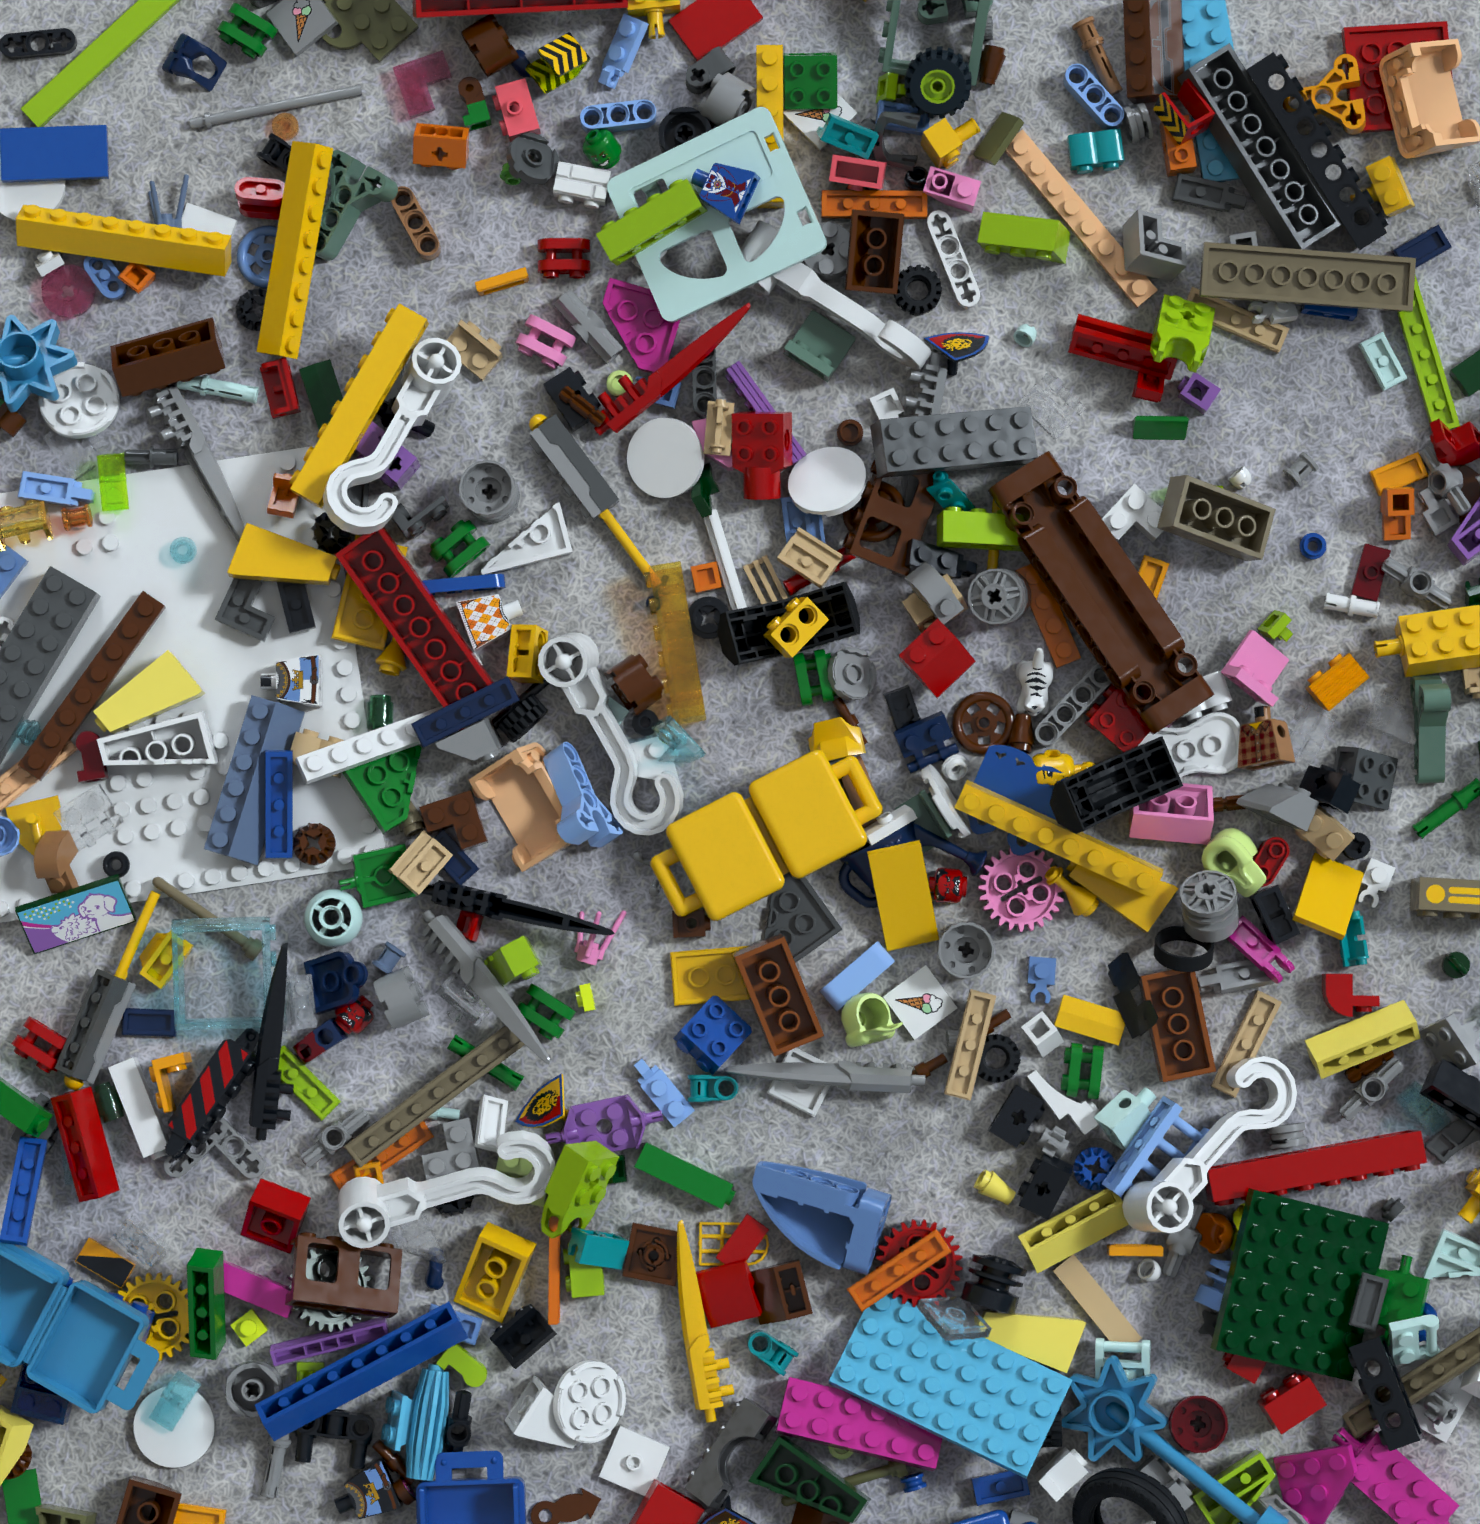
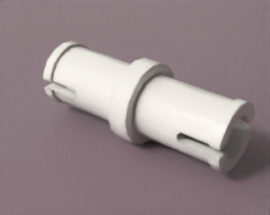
M1327 592L1324 609L1345 612L1347 616L1356 614L1377 619L1380 602L1357 599L1356 595L1346 597Z

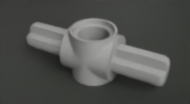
M1431 446L1423 449L1420 452V456L1430 471L1427 483L1432 493L1440 494L1443 499L1448 498L1458 515L1462 516L1471 510V505L1461 491L1463 475L1460 470L1451 468L1448 463H1440L1436 452Z
M1388 557L1383 562L1381 570L1399 581V587L1407 596H1415L1421 601L1426 598L1444 610L1451 604L1452 596L1434 585L1435 581L1428 572L1417 570L1413 566L1406 568L1391 557ZM1414 577L1418 578L1421 583L1419 590L1413 586Z
M1392 1057L1377 1073L1372 1071L1367 1077L1363 1078L1353 1089L1355 1094L1339 1109L1341 1116L1350 1121L1366 1105L1371 1107L1376 1101L1383 1098L1385 1092L1389 1089L1388 1084L1404 1069L1403 1064L1397 1058ZM1370 1081L1377 1085V1093L1372 1097L1368 1096L1365 1092V1086Z
M360 1107L342 1122L337 1120L317 1136L318 1141L301 1154L300 1157L303 1163L308 1167H312L328 1153L333 1155L353 1139L351 1134L369 1121L368 1113ZM333 1129L338 1130L342 1134V1141L338 1145H333L328 1140V1135Z
M1193 1201V1215L1188 1225L1181 1231L1169 1233L1166 1245L1169 1253L1163 1265L1162 1273L1169 1277L1175 1278L1184 1257L1193 1253L1200 1233L1196 1227L1204 1205L1197 1201Z

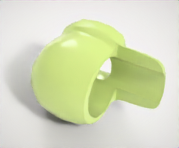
M1226 828L1217 833L1204 848L1201 858L1203 868L1228 875L1234 881L1237 892L1242 896L1250 897L1266 882V875L1252 858L1258 852V849L1251 838L1237 828Z
M871 992L853 996L846 1002L841 1012V1021L847 1034L845 1041L850 1047H858L891 1039L895 1034V1030L903 1024V1022L894 1024L891 1021L890 1009L886 1001L878 994Z

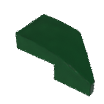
M710 463L704 465L702 474L698 482L692 487L691 499L702 518L712 515V499L710 495L720 492L718 485L712 477Z

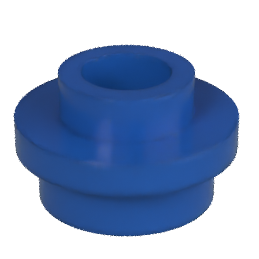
M1306 534L1300 541V552L1307 559H1318L1326 551V541L1320 534ZM1309 542L1317 544L1316 551L1309 550Z

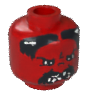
M938 868L935 871L934 877L929 876V889L933 893V898L936 902L957 904L960 902L961 897H966L967 876H963L960 869Z
M361 995L353 1004L335 1009V1016L337 1018L334 1021L349 1035L352 1032L360 1034L374 1019V1013L371 1011L374 1005L365 996Z

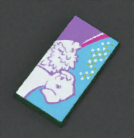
M118 874L15 907L16 915L34 954L136 922V915Z

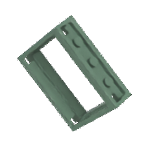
M887 0L886 11L891 12L889 22L884 21L882 37L887 38L886 47H880L878 62L883 63L882 72L906 75L911 61L892 58L901 0ZM990 0L978 1L968 62L969 72H971L972 76L971 85L976 86Z

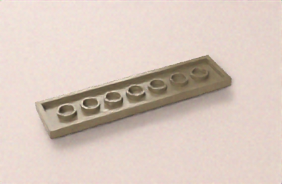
M1204 242L1202 247L1199 297L1410 313L1413 311L1416 258Z

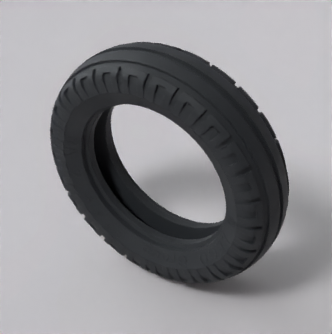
M1122 1467L1105 1469L1088 1478L1078 1490L1072 1508L1073 1524H1104L1100 1512L1102 1500L1109 1497H1118L1139 1505L1153 1518L1156 1524H1189V1521L1180 1502L1166 1486L1161 1485V1482L1152 1476H1148L1146 1473Z

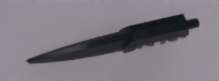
M442 880L436 882L435 885L428 884L422 891V894L432 896L431 901L434 904L485 915L499 921L506 918L560 930L599 935L615 934L611 929L580 918L507 899V895Z
M284 943L281 946L267 994L258 1039L249 1116L250 1126L256 1127L255 1139L266 1140L267 1129L275 1130L276 1120L290 1121L291 1110L278 1109L279 1094L293 1095L294 1084L280 1083L282 1070H278L285 1008L288 943Z

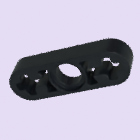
M66 28L9 33L0 39V51L6 58L11 60L66 55L72 53L77 47V39L74 33ZM63 35H66L71 40L65 48H63L61 43H53L54 49H51L49 36H52L53 41H61ZM41 37L45 39L46 44L42 50L35 51L31 48V43L35 38ZM26 38L27 52H24L23 47H15L12 53H10L8 48H5V46L10 45L11 40L16 45L24 44L22 39Z

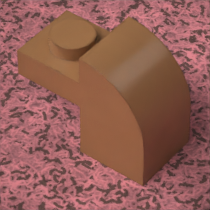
M69 830L46 831L35 849L34 869L37 879L45 878L51 893H60L79 887L70 867V863L78 853V849Z

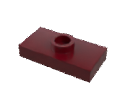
M1364 544L1350 595H1356L1358 598L1377 602L1385 574L1381 570V566L1390 556L1391 550Z

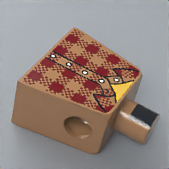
M1270 706L1255 707V722L1242 724L1240 727L1238 768L1256 771L1295 763L1287 723L1271 719Z

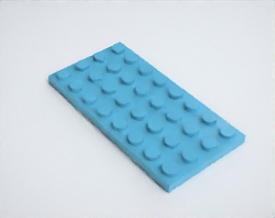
M891 1293L865 1309L829 1379V1384L1027 1479L1073 1380L917 1305L913 1307L912 1303L908 1301L902 1304V1298L897 1296L893 1299V1294Z

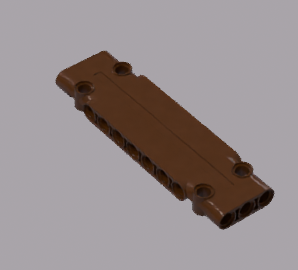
M1050 451L1042 454L988 489L989 494L1005 516L1006 526L1011 531L1017 533V542L1021 550L1111 683L1117 689L1123 690L1127 705L1132 709H1136L1152 735L1214 695V692L1203 676L1197 671L1198 663L1196 658L1189 653H1185L1183 650L1185 648L1184 640L1094 506L1085 496L1079 497L1076 481L1072 477L1064 475L1062 468ZM1057 486L1063 487L1067 495L1061 494ZM1015 512L1022 514L1025 522L1019 521L1016 518ZM1178 663H1182L1185 666L1186 673L1178 668ZM1136 690L1143 692L1145 700L1137 697Z

